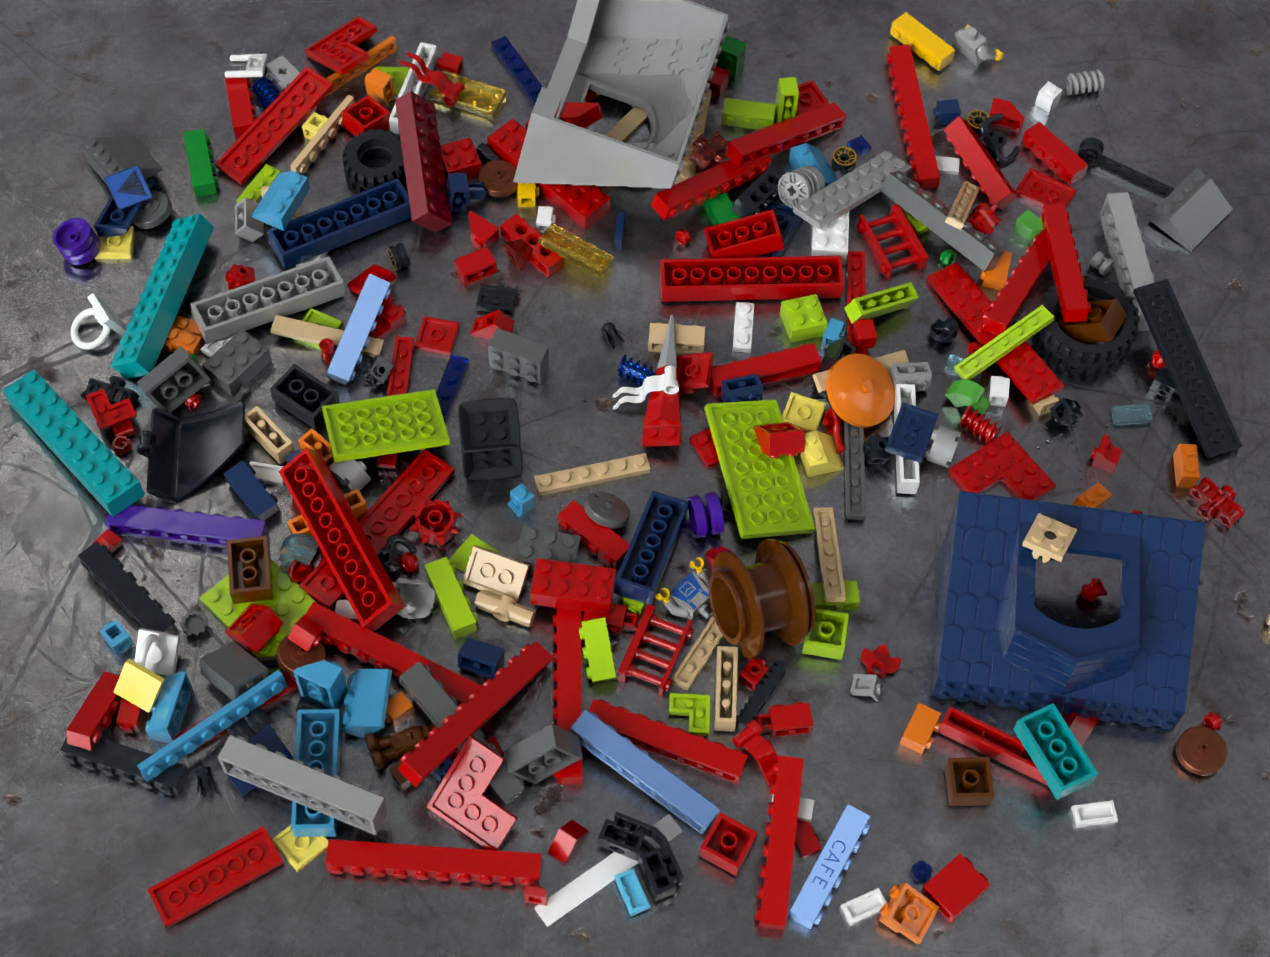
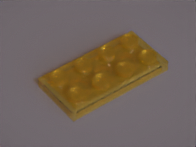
M443 70L442 73L453 84L461 82L465 86L453 107L493 120L506 97V90ZM434 86L429 94L430 99L445 104L442 99L444 95Z
M554 223L545 230L538 240V243L542 244L544 248L551 249L558 253L559 256L569 259L575 265L583 267L590 271L591 274L602 277L615 258Z

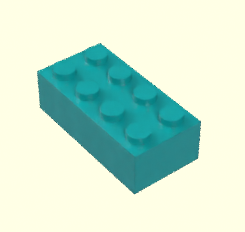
M1054 703L1018 719L1013 730L1057 800L1094 782L1098 772Z

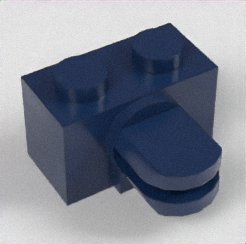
M466 173L448 174L446 187L451 213L465 212L466 205H469L470 200L485 198L486 190L483 182L468 183Z

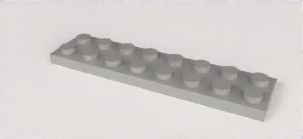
M884 151L816 192L810 198L793 206V213L817 229H821L881 192L880 189L890 172L902 171L908 175L911 173L912 167L888 151Z

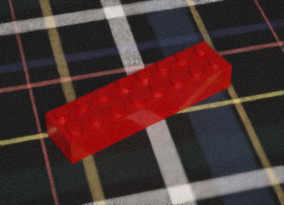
M512 118L487 137L488 145L502 158L501 160L508 161L517 167L527 129ZM536 183V187H539V193L585 231L610 212L611 198L595 185Z

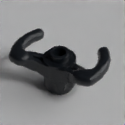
M1002 113L988 117L980 126V133L984 135L983 141L987 147L992 149L995 162L1000 166L1013 161L1021 149L1019 146H1015L1013 151L1004 158L1003 146L1007 141L1006 134L1002 131L989 129V125L992 122L1004 118Z
M391 535L387 539L386 548L377 554L386 572L392 573L400 566V559L396 555V544L404 545L411 554L417 553L416 547L407 538Z

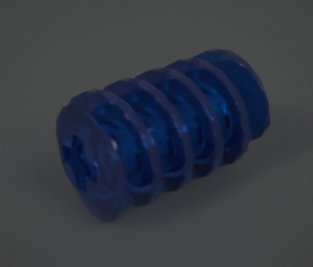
M266 77L258 78L252 86L256 96L266 109L281 94L274 82Z
M624 354L618 366V376L620 378L625 377L627 381L631 379L632 383L638 382V385L642 386L644 379L656 375V372H653V366L647 370V363H644L641 367L640 360H637L634 364V358L631 357L627 361V354Z

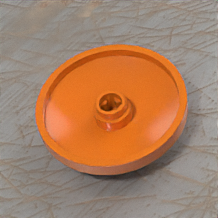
M850 354L838 360L828 373L826 381L827 396L832 408L842 420L855 427L868 428L883 422L890 415L895 402V389L889 373L876 359L864 354Z

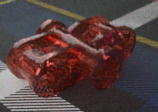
M719 130L709 140L702 133L692 144L699 149L689 160L697 164L701 172L712 161L719 165L728 158L721 152L728 146L730 140L727 141L720 134Z

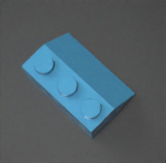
M807 143L790 148L789 163L793 170L803 166L817 168L825 180V187L838 180L821 149Z
M294 171L277 174L253 212L252 218L284 231L310 190L308 177Z
M322 660L294 670L301 696H308L323 706L328 707V709H340L348 689L343 669L338 663Z
M359 669L350 674L347 680V695L344 699L345 710L341 718L342 732L364 738L365 734L374 733L384 728L392 670Z
M181 671L165 677L158 700L152 709L151 720H148L145 730L150 740L171 743L176 739L175 736L178 735L193 690L186 672Z

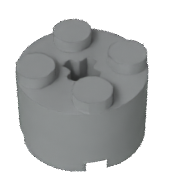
M939 425V427L935 426L931 439L934 440L933 444H928L924 455L927 461L949 468L961 432Z
M361 461L333 462L328 467L343 495L357 488L360 491L371 480L365 472L367 467Z

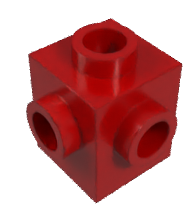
M233 264L225 277L226 282H228V289L232 290L255 282L254 268Z

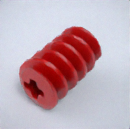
M970 405L961 418L960 427L964 428L967 426L966 430L968 432L973 430L974 436L980 434L979 439L983 440L986 438L985 442L988 444L996 439L1003 425L996 428L997 421L990 424V417L983 420L985 414L982 413L980 416H977L978 409L971 412L972 406Z

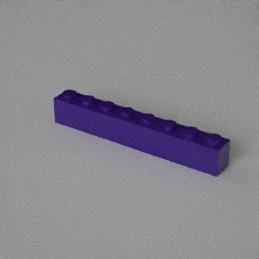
M130 505L114 517L108 513L105 522L107 529L115 534L227 546V540L266 536L268 531L265 521L258 518L244 519L240 516L210 515L198 511L192 513L181 509L167 510L163 507L149 508L144 505Z

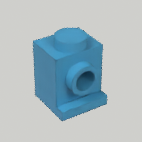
M831 318L824 332L822 345L828 347L829 343L844 338L846 334L844 330L845 322Z
M523 483L510 491L511 500L508 502V506L519 518L535 508L534 495Z
M117 619L107 623L100 630L103 639L117 656L134 645L130 635Z

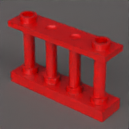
M898 204L892 205L888 216L867 222L863 214L859 216L857 223L858 232L862 233L879 264L880 272L885 275L887 280L891 279L893 269L911 263L917 264L919 270L927 267L929 257ZM890 222L894 223L896 227L894 230L874 235L871 228ZM896 236L901 237L904 241L884 249L878 243ZM905 249L909 250L912 255L891 263L886 255Z
M647 605L618 669L617 680L625 682L627 676H635L660 686L658 696L662 697L664 692L669 691L672 680L670 678L687 639L691 640L693 636L692 620L689 619L684 628L658 618L655 614V606ZM650 625H656L682 635L679 643L675 644L651 635L648 631ZM650 642L673 651L674 654L671 661L642 651V648H640L642 643ZM640 658L666 668L664 677L660 678L636 669L633 665L635 659L638 660Z

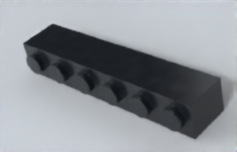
M96 541L78 555L79 561L140 628L169 634L176 631L174 625L176 621L171 614H165L161 610L163 608L156 599L152 600L148 596L150 595L148 590L143 585L139 586L136 583L137 579L130 571L127 573L123 569L124 565L118 558L115 560L110 555L112 553L105 544L101 546Z
M66 737L60 749L64 760L71 764L78 762L87 769L95 770L96 768L112 777L118 775L127 782L133 783V781H136L148 789L155 787L167 795H172V793L179 795L189 775L186 765L176 763L147 782L137 765L152 754L102 738L98 743H95L92 750H87L67 744Z

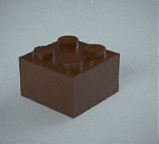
M990 757L948 758L944 769L949 806L990 805L995 797Z

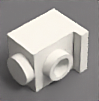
M539 206L536 229L540 234L554 235L556 215L553 214V207Z

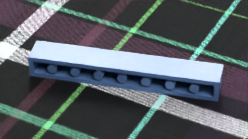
M585 710L571 727L569 732L579 736L580 745L701 835H703L720 811L714 801L701 796L696 788L689 787L680 776L670 773L662 763L655 762L646 751L635 747L630 739L620 736L612 726L601 722L596 714Z

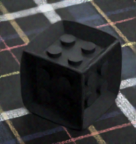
M493 398L461 403L458 407V418L465 478L469 480H491L520 475L523 471V457L520 447V423L516 401L510 398Z

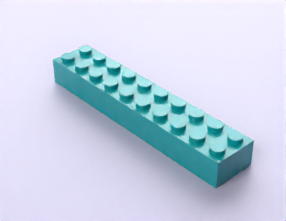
M201 214L176 219L172 223L170 233L159 252L158 260L153 266L150 278L147 280L146 287L140 295L138 305L133 311V316L126 327V332L120 340V345L110 365L111 368L125 379L147 375L156 364L214 229V226Z
M35 369L2 390L13 409L112 517L145 495L140 482Z

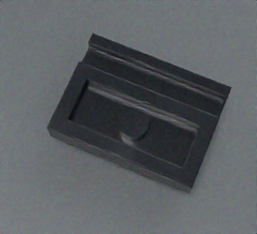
M481 284L476 310L488 312L500 310L504 314L512 315L517 289Z

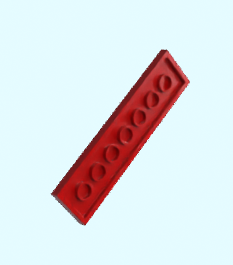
M306 66L215 163L216 168L243 185L334 88L333 84Z

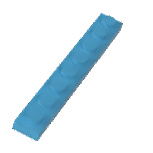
M277 670L138 764L137 767L143 778L148 782L152 778L157 777L162 771L176 764L181 758L192 753L196 748L211 740L224 729L229 728L231 724L245 717L250 711L264 704L275 694L280 693L287 687L283 674Z

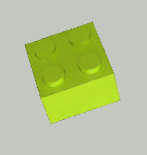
M817 294L786 300L781 303L780 316L790 343L824 335L828 323Z
M815 609V625L811 634L804 639L802 654L842 660L849 614Z

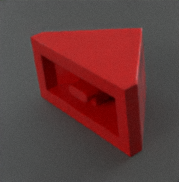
M571 819L559 828L547 854L565 865L589 833V830Z

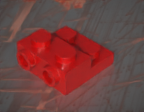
M390 294L387 300L383 299L381 303L384 308L380 316L376 315L374 321L377 324L374 331L369 332L374 338L383 339L406 323L405 309L401 305L397 306Z
M712 352L677 357L679 395L695 393V389L709 387L714 360Z

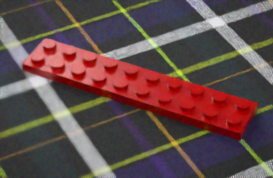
M957 262L927 276V282L981 345H986L997 337L982 329L984 321H982L986 311L990 312L989 308L992 302ZM1026 341L996 361L1032 405L1064 389V384Z
M426 449L420 453L358 521L376 554L386 548L387 539L391 535L398 536L413 520L415 515L412 511H417L423 503L426 504L427 499L431 500L455 473L453 467ZM326 558L299 585V588L329 610L336 605L337 600H340L345 595Z

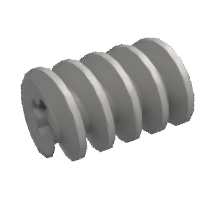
M1100 70L1070 73L1066 79V91L1069 96L1072 95V90L1077 95L1079 89L1083 94L1085 93V88L1088 93L1092 91V88L1097 92L1098 86L1101 91L1104 88V77Z

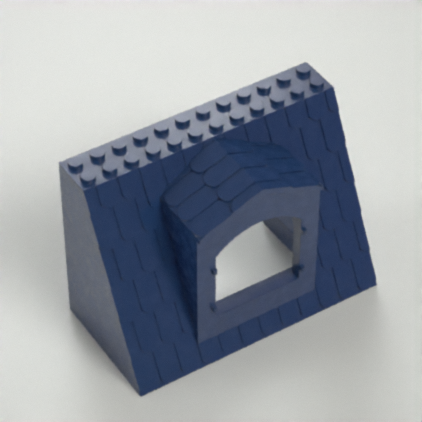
M960 491L941 546L931 696L942 700L949 698L957 699L959 702L972 701L980 705L994 704L1002 708L1017 707L1020 710H1040L1054 703L1062 716L1079 712V717L1085 719L1094 717L1099 718L1101 721L1114 720L1120 721L1123 724L1136 723L1144 727L1175 728L1185 713L1205 522ZM1038 513L1077 529L1076 535L1066 553L1120 560L1118 620L1098 628H1074L1053 621L1034 606L1036 559L1033 557L1032 550L1022 545Z

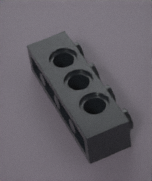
M772 164L736 199L731 211L741 218L761 213L762 209L765 210L769 206L771 200L775 201L778 197L779 179L786 173Z

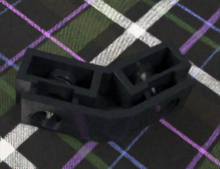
M617 811L614 815V821L605 820L598 836L597 845L638 861L655 902L675 894V883L678 885L682 884L684 876L666 836L656 827ZM645 836L652 838L662 848L665 856L662 855L660 848L655 849L645 840ZM665 863H666L668 869H671V871H672L671 876H669V874H668V872H667V869H666V867H665V865H664Z

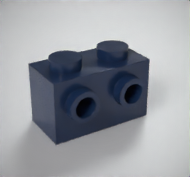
M757 374L721 381L720 397L723 403L762 400L763 385Z
M469 637L458 652V668L493 679L496 677L495 673L504 665V648Z

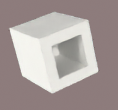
M1048 81L1039 90L1035 105L1050 113L1059 103L1062 89Z
M991 376L987 393L990 405L1006 406L1009 398L1010 378Z

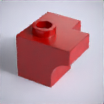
M1103 435L1098 448L1094 447L1090 458L1094 459L1091 466L1113 474L1120 459L1122 449L1115 447L1111 443L1110 436Z

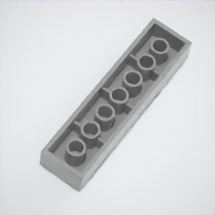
M1128 192L1107 194L1099 216L1111 259L1115 261L1113 266L1118 284L1124 291L1123 295L1125 297L1129 296L1132 299L1130 305L1136 306L1137 312L1135 316H1139L1138 331H1150L1133 290L1155 283L1154 272H1151L1150 258L1146 255V245L1141 238V228H1138L1137 214H1134L1133 200L1130 199Z
M327 256L191 303L192 316L206 344L235 335L241 329L246 331L274 321L276 315L286 317L344 296V282L330 257Z
M230 735L218 756L224 773L376 836L388 814L382 794L376 791L368 792L363 790L364 788L356 783H346L344 779L337 775L331 777L317 767L309 768L300 760L295 759L292 761L287 759L280 752H270L261 744H250L247 739L241 736L236 738Z

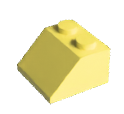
M817 430L804 433V452L799 453L808 478L844 469L840 455L836 453V445L831 435Z

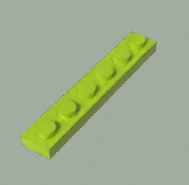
M1041 305L954 366V371L962 379L971 380L1053 322L1054 316Z

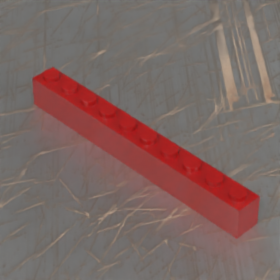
M910 44L890 46L889 54H886L887 64H890L889 75L893 77L892 88L896 90L895 102L899 103L898 115L902 117L901 129L905 130L904 142L908 143L907 156L911 157L910 166L914 170L913 181L917 182L923 190L939 188L940 174Z
M315 602L311 604L305 616L324 627L321 634L323 637L322 642L327 645L333 644L345 654L351 653L363 663L368 662L374 665L376 669L392 670L391 675L396 680H399L400 675L417 662H420L422 665L429 667L432 672L431 676L435 681L439 680L444 685L445 693L448 696H453L458 706L462 702L467 704L470 701L468 698L476 690L480 692L483 689L481 685Z
M553 607V609H557V615H553V627H557V633H553V645H557V651H553V663H557V669L553 670V682H557V688H553V700H557V707H553V719H557V727L570 731L582 714L581 639L579 634L581 611ZM582 759L553 774V777H557L558 785L582 784Z
M535 641L531 646L527 644L520 651L521 655L519 657L515 655L507 663L508 667H501L495 673L496 677L493 680L489 678L482 685L483 689L480 692L476 690L468 698L470 701L467 704L462 702L456 708V714L453 716L449 714L442 721L443 725L440 728L436 726L432 729L426 741L421 739L414 748L416 750L414 752L408 751L400 759L402 764L398 770L415 787L423 782L462 746L469 736L475 734L549 665L554 657L540 643Z
M329 839L325 865L327 871L333 874L351 872L353 875L362 876L364 873H368L376 877L394 875L396 878L404 879L407 876H412L419 880L437 878L439 881H449V879H457L462 883H469L472 880L479 881L482 884L501 882L502 885L506 886L517 883L525 887H532L533 885H540L542 856L541 853Z

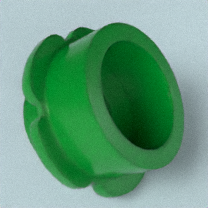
M950 249L943 251L940 256L943 266L952 265L956 259V253Z

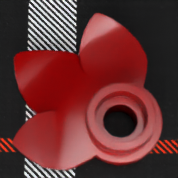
M885 644L880 645L873 652L864 648L861 653V660L867 667V674L877 675L879 679L884 678L886 674L896 672L901 664V658L890 657L889 650ZM873 669H878L880 672L876 673Z

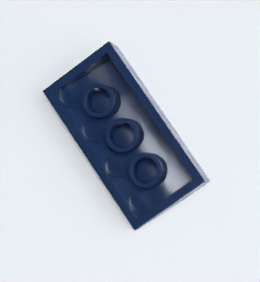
M145 179L148 188L151 191L155 183V180ZM111 195L94 225L98 237H114L128 232L144 202L119 211Z
M770 202L765 211L774 210L784 249L757 257H783L804 220L793 213V208Z

